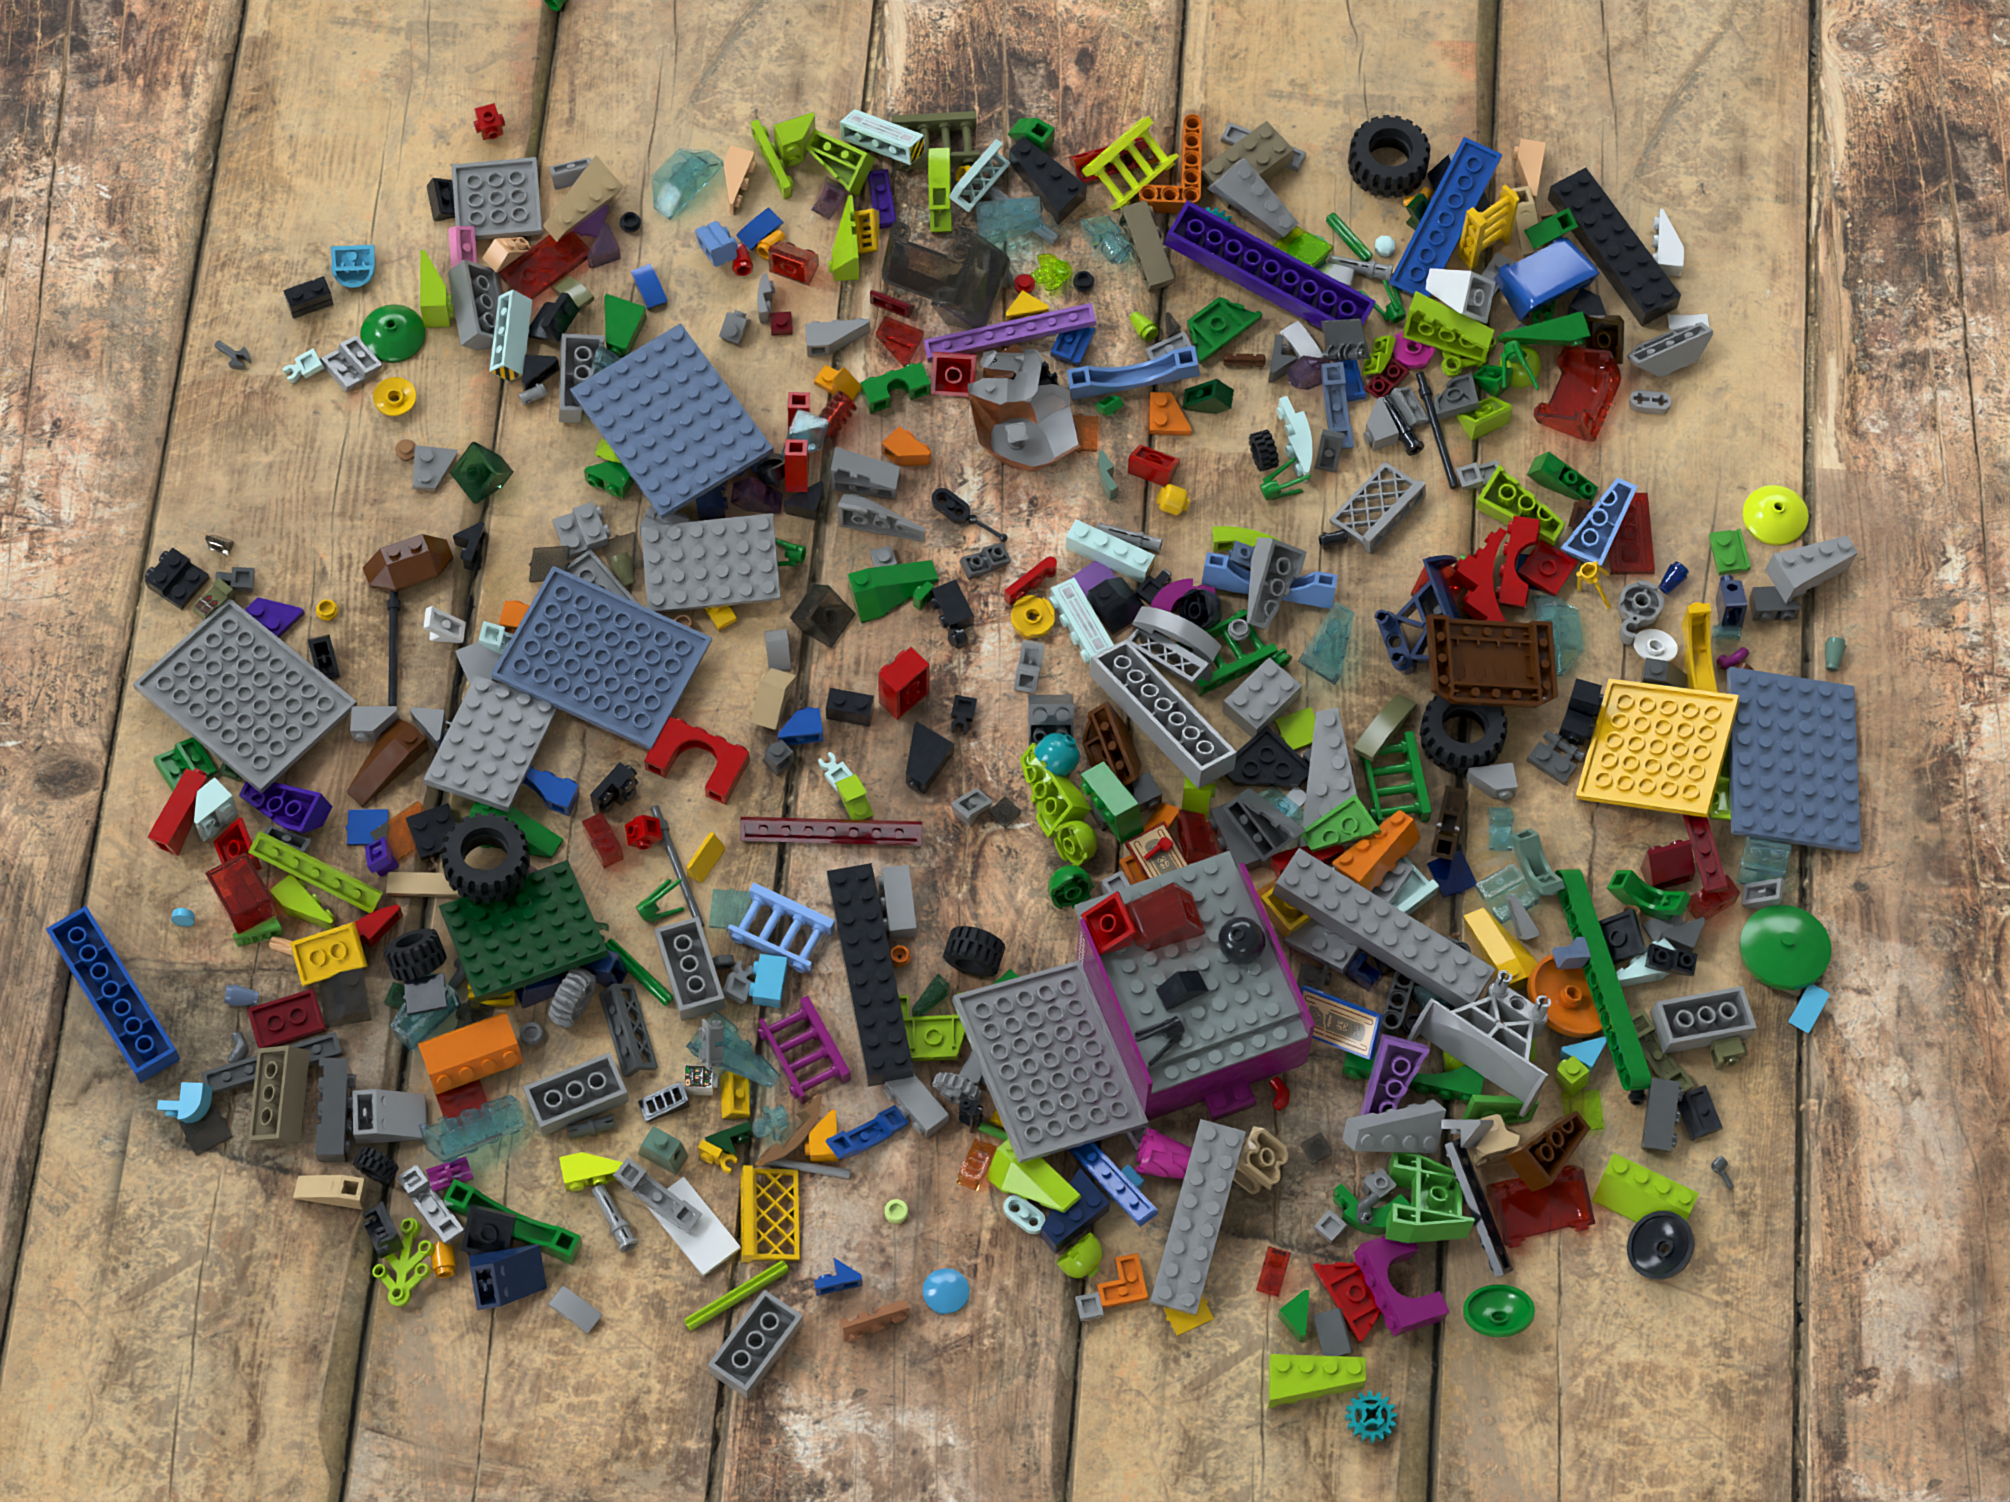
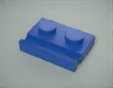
M1095 327L1059 333L1050 356L1067 363L1072 362L1079 367L1095 334Z

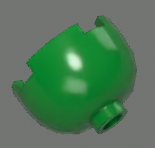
M1067 865L1057 869L1050 876L1047 890L1054 906L1063 910V907L1072 905V909H1074V905L1088 901L1091 898L1090 892L1095 886L1086 870L1077 865Z

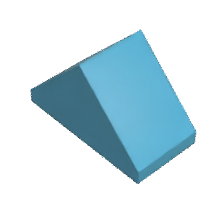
M1601 1037L1562 1047L1559 1053L1560 1060H1568L1574 1055L1589 1070L1590 1074L1604 1050L1607 1042L1606 1038Z

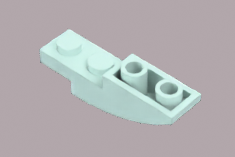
M1288 396L1279 398L1276 412L1280 420L1283 419L1285 423L1284 428L1288 437L1287 446H1285L1286 454L1289 459H1296L1293 467L1298 477L1309 475L1313 451L1308 420L1304 411L1295 413Z

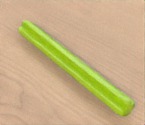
M784 1261L778 1262L684 1319L686 1327L690 1331L694 1330L789 1272L787 1264Z

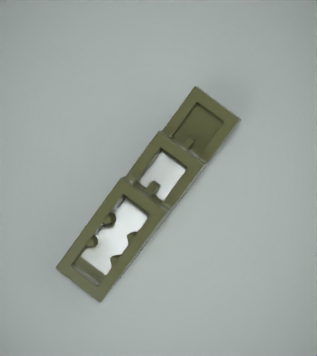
M1397 694L1365 730L1353 747V753L1373 762L1381 749L1384 750L1392 737L1395 738L1417 707V703Z

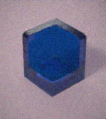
M1360 951L1347 968L1346 977L1368 992L1381 973L1367 964L1368 956Z

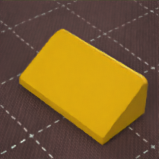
M713 832L708 834L686 866L687 875L699 883L705 880L725 851V846Z
M728 1070L720 1077L722 1118H749V1073Z

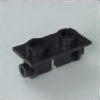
M981 1097L978 1098L977 1102L968 1098H964L959 1102V1120L961 1123L970 1126V1133L973 1132L975 1127L979 1128L983 1119L982 1112L984 1107L981 1106Z

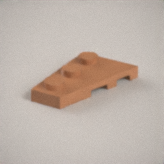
M904 1299L882 1306L872 1315L863 1312L859 1313L854 1320L849 1322L847 1318L840 1319V1335L843 1342L848 1340L850 1342L862 1338L864 1333L869 1331L872 1333L878 1332L888 1323H899L905 1320L906 1316L909 1315L908 1304Z

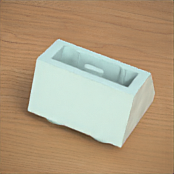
M215 777L199 789L196 796L194 823L200 839L204 842L208 838H213L225 824H230L234 821L238 814L233 796Z

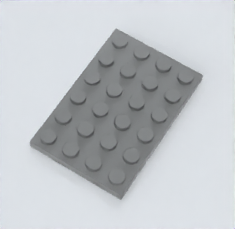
M773 513L641 527L648 609L657 613L781 600Z
M475 675L424 777V784L509 812L558 708L512 687Z

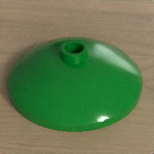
M398 304L385 305L375 309L365 318L361 326L360 338L379 361L397 363L411 358L420 350L425 340V326L421 317L413 309Z
M1500 1284L1489 1285L1475 1290L1467 1297L1463 1306V1315L1466 1323L1476 1332L1489 1337L1505 1338L1521 1333L1531 1325L1535 1316V1306L1528 1294L1516 1287Z

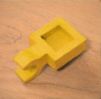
M703 1139L698 1145V1154L703 1161L709 1164L713 1162L718 1165L721 1164V1169L724 1173H732V1169L727 1167L726 1163L733 1162L737 1164L738 1159L734 1155L724 1153L722 1149Z

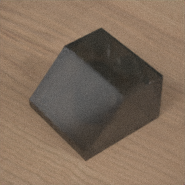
M813 584L790 616V619L803 633L832 648L856 613L829 585Z
M363 968L339 972L319 984L326 1028L372 1020Z

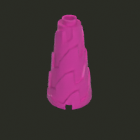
M1147 1128V1135L1143 1134L1136 1156V1161L1140 1162V1166H1135L1134 1171L1143 1176L1146 1174L1184 1180L1192 1148L1164 1134L1158 1133V1130Z

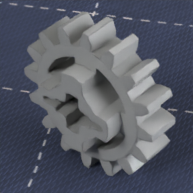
M939 1072L932 1083L936 1091L941 1092L940 1095L953 1104H959L964 1098L977 1102L978 1098L982 1097V1091L979 1090V1087L974 1086L975 1083L962 1074L958 1075L951 1072L943 1074Z

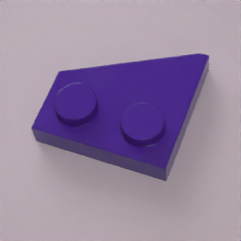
M259 597L245 609L248 614L278 638L305 614L304 610L300 607Z

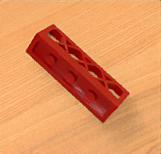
M1142 137L1133 140L1135 147L1140 153L1143 149L1149 147ZM1109 146L1070 156V164L1075 169L1076 177L1083 183L1100 179L1094 174L1082 178L1080 167L1088 165ZM1123 149L1121 152H1119V158L1121 159L1123 154L1129 153L1128 150L1125 151ZM1151 150L1153 158L1147 159V163L1159 162V159ZM1134 158L1129 165H1126L1128 170L1140 167ZM1114 164L1110 170L1105 171L1108 176L1120 173Z

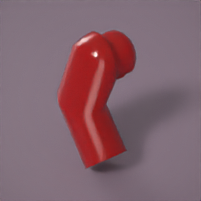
M1276 1076L1269 1084L1277 1093L1276 1099L1272 1101V1105L1276 1110L1281 1111L1289 1104L1290 1091L1282 1080Z

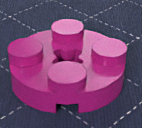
M1403 332L1397 333L1394 336L1396 340L1392 352L1393 358L1405 368L1424 369L1431 361L1435 347L1403 338ZM1411 345H1415V349L1418 350L1412 352L1408 348H1410Z

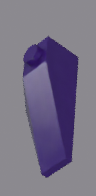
M246 781L239 794L240 798L283 829L302 834L323 826L333 807L322 793L275 782L261 794Z

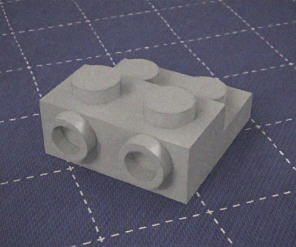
M594 502L572 508L573 513L552 519L567 560L581 556L589 549L596 551L609 546L608 538L611 537L607 524L602 525L600 519L604 517L600 506L595 507Z

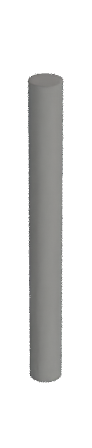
M782 1158L766 1164V1166L847 1179L850 1178L851 1173L850 1169Z

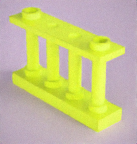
M1149 116L1136 122L1082 169L1086 177L1093 174L1098 176L1116 199V202L1110 206L1111 210L1128 206L1131 203L1130 199L1143 186L1147 185L1163 170L1167 171L1175 165L1174 160L1179 157L1177 153L1167 157L1151 136L1148 127L1154 122ZM1138 136L1145 140L1161 162L1154 169L1150 167L1134 145L1135 142L1133 140ZM1123 149L1125 151L1128 150L1146 174L1139 182H1137L1119 158V152ZM1108 162L1115 165L1131 187L1124 195L1105 172L1106 168L1104 165Z

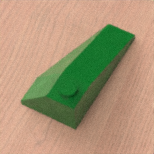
M1583 311L1504 332L1497 340L1499 343L1515 340L1519 341L1520 344L1572 345L1573 347H1578L1585 344V340L1590 336Z

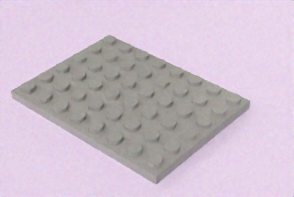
M230 598L133 683L136 691L261 794L351 712L352 706H357L356 700Z
M1080 960L953 995L952 1001L1019 1164L1146 1127L1149 1123Z

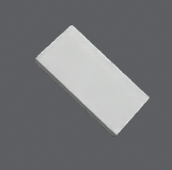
M684 1177L667 1190L680 1200H685L702 1213V1216L688 1233L673 1225L647 1206L649 1211L703 1277L741 1250L740 1245Z

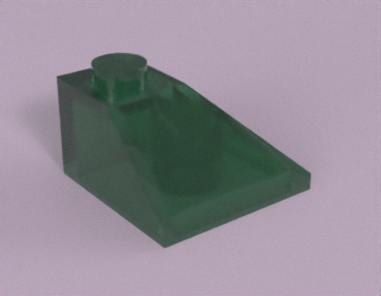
M472 442L449 473L470 500L477 504L501 489L514 471L502 456L477 442Z

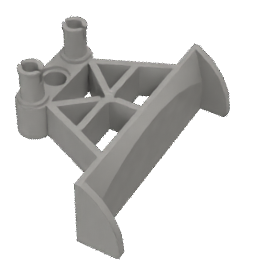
M1506 970L1498 972L1496 981L1489 986L1484 999L1452 1011L1431 998L1418 1017L1407 1040L1414 1041L1420 1034L1524 1102L1519 1113L1521 1117H1524L1536 1103L1548 1076L1546 1072L1529 1062L1532 1038L1539 1037L1548 1019L1547 1010L1551 1005V1000L1548 998L1546 1003H1544L1546 996L1541 995L1537 997L1536 1003L1533 1004L1508 987L1512 980V975L1509 973L1507 978H1505L1508 972Z

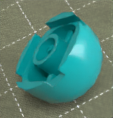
M1051 733L1046 735L1034 748V754L1038 761L1041 762L1043 759L1047 763L1045 768L1055 775L1066 777L1074 771L1079 763L1080 752L1075 739L1068 734Z

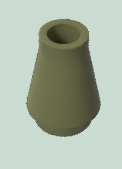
M625 552L611 557V566L623 586L635 583L632 558L629 557L628 553Z

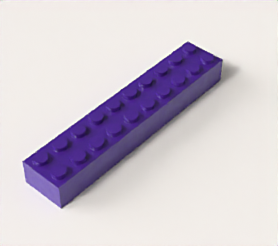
M1188 200L1168 231L1164 245L1322 330L1321 321L1361 319L1362 326H1364L1376 303L1375 300Z

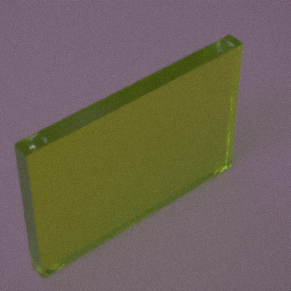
M1298 226L1272 244V246L1313 268L1334 250L1331 244Z

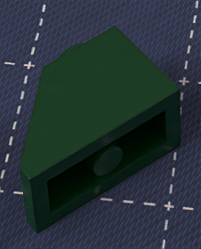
M1218 379L1187 388L1184 391L1182 408L1184 410L1212 414L1232 408L1234 389Z

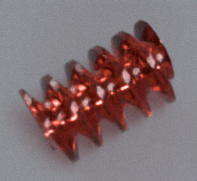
M836 391L831 401L822 409L821 414L812 422V428L822 437L828 438L829 435L836 437L837 432L834 429L841 431L842 426L840 423L846 424L847 419L845 417L851 418V411H856L857 407L848 395L841 391Z

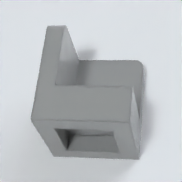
M1119 871L1101 881V893L1103 895L1130 886L1123 872Z

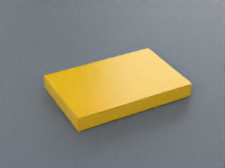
M355 922L289 942L302 986L368 966Z

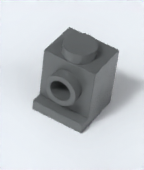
M780 740L778 743L771 744L766 749L765 758L762 761L776 776H779L794 763V753Z

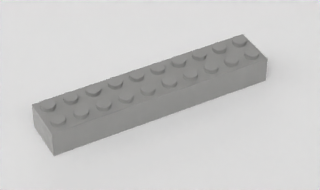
M1300 848L1275 883L1272 891L1273 895L1457 1008L1476 1002L1495 971L1494 967Z

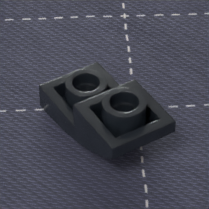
M1652 943L1648 947L1645 967L1676 975L1694 976L1698 954L1680 948L1672 950Z

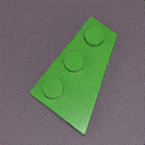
M1355 794L1304 828L1305 831L1300 835L1311 851L1316 852L1380 833L1381 830Z

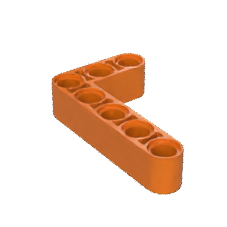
M1189 114L1183 120L1181 186L1145 185L1139 191L1138 202L1146 200L1154 213H1180L1188 199L1194 200L1190 202L1200 207L1202 119L1200 116Z

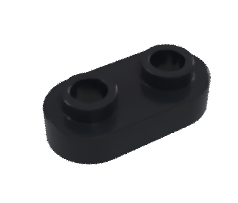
M939 488L933 492L931 497L932 506L937 511L957 524L968 521L970 518V506L964 500L946 488ZM940 500H945V501H946V502L943 503V504H942V503H939ZM961 512L963 515L957 516L956 513Z

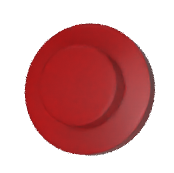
M1028 274L1018 275L1014 280V288L1019 294L1022 290L1029 294L1035 288V280Z

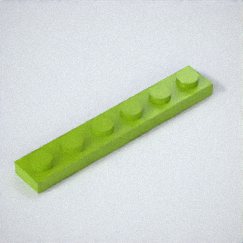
M260 830L248 853L368 913L374 911L383 893Z

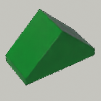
M1485 364L1473 377L1475 383L1490 396L1498 398L1510 387L1513 370L1507 368L1506 388H1502V367Z
M1310 1290L1302 1291L1279 1309L1278 1318L1299 1342H1304L1306 1336Z

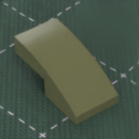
M568 274L551 286V289L558 296L562 292L568 293L580 310L594 301V296L580 282Z

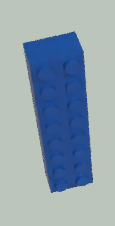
M87 906L46 928L51 941L138 1082L142 1083L178 1062L180 1057L177 1050Z

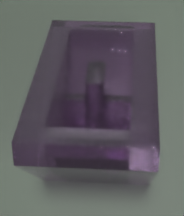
M606 222L587 256L589 268L593 269L621 259L619 245L609 224Z

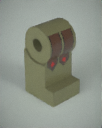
M219 577L212 583L213 587L193 605L192 611L203 621L227 599L230 598L232 601L236 599L233 589Z

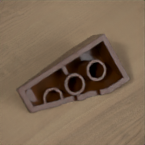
M397 719L381 733L348 788L347 793L363 808L429 749L426 737L411 723Z

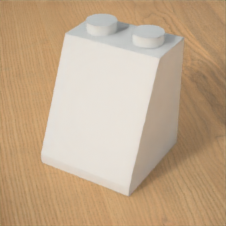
M1430 268L1426 280L1427 291L1458 313L1487 324L1496 282L1472 271Z

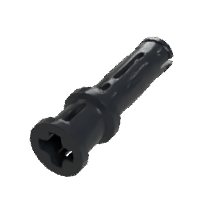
M1391 395L1382 397L1399 431L1398 440L1403 442L1407 455L1412 456L1419 453L1424 448V444L1415 435L1416 430L1408 425Z

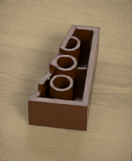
M1576 1110L1557 1118L1505 1155L1504 1158L1528 1188L1534 1192L1554 1182L1590 1130V1126Z

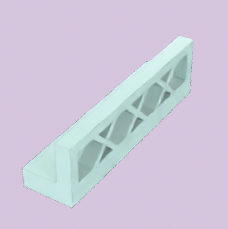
M998 139L994 140L960 179L949 195L951 200L967 212L972 210L1011 163L997 153L1003 144ZM994 159L1002 167H993L991 160ZM982 172H989L991 179L983 178ZM972 184H980L981 190H973ZM970 195L971 203L969 204L960 196Z

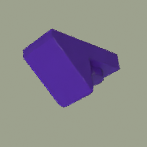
M385 836L365 846L367 867L371 873L377 872L381 877L399 867Z

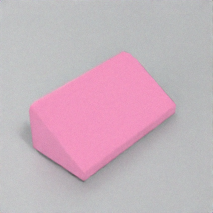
M454 226L449 228L451 269L463 260L477 263L475 227Z

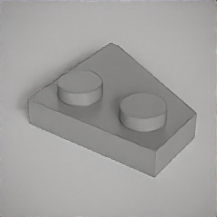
M416 445L414 450L412 489L435 491L440 480L447 472L448 467L453 459H455L458 450Z

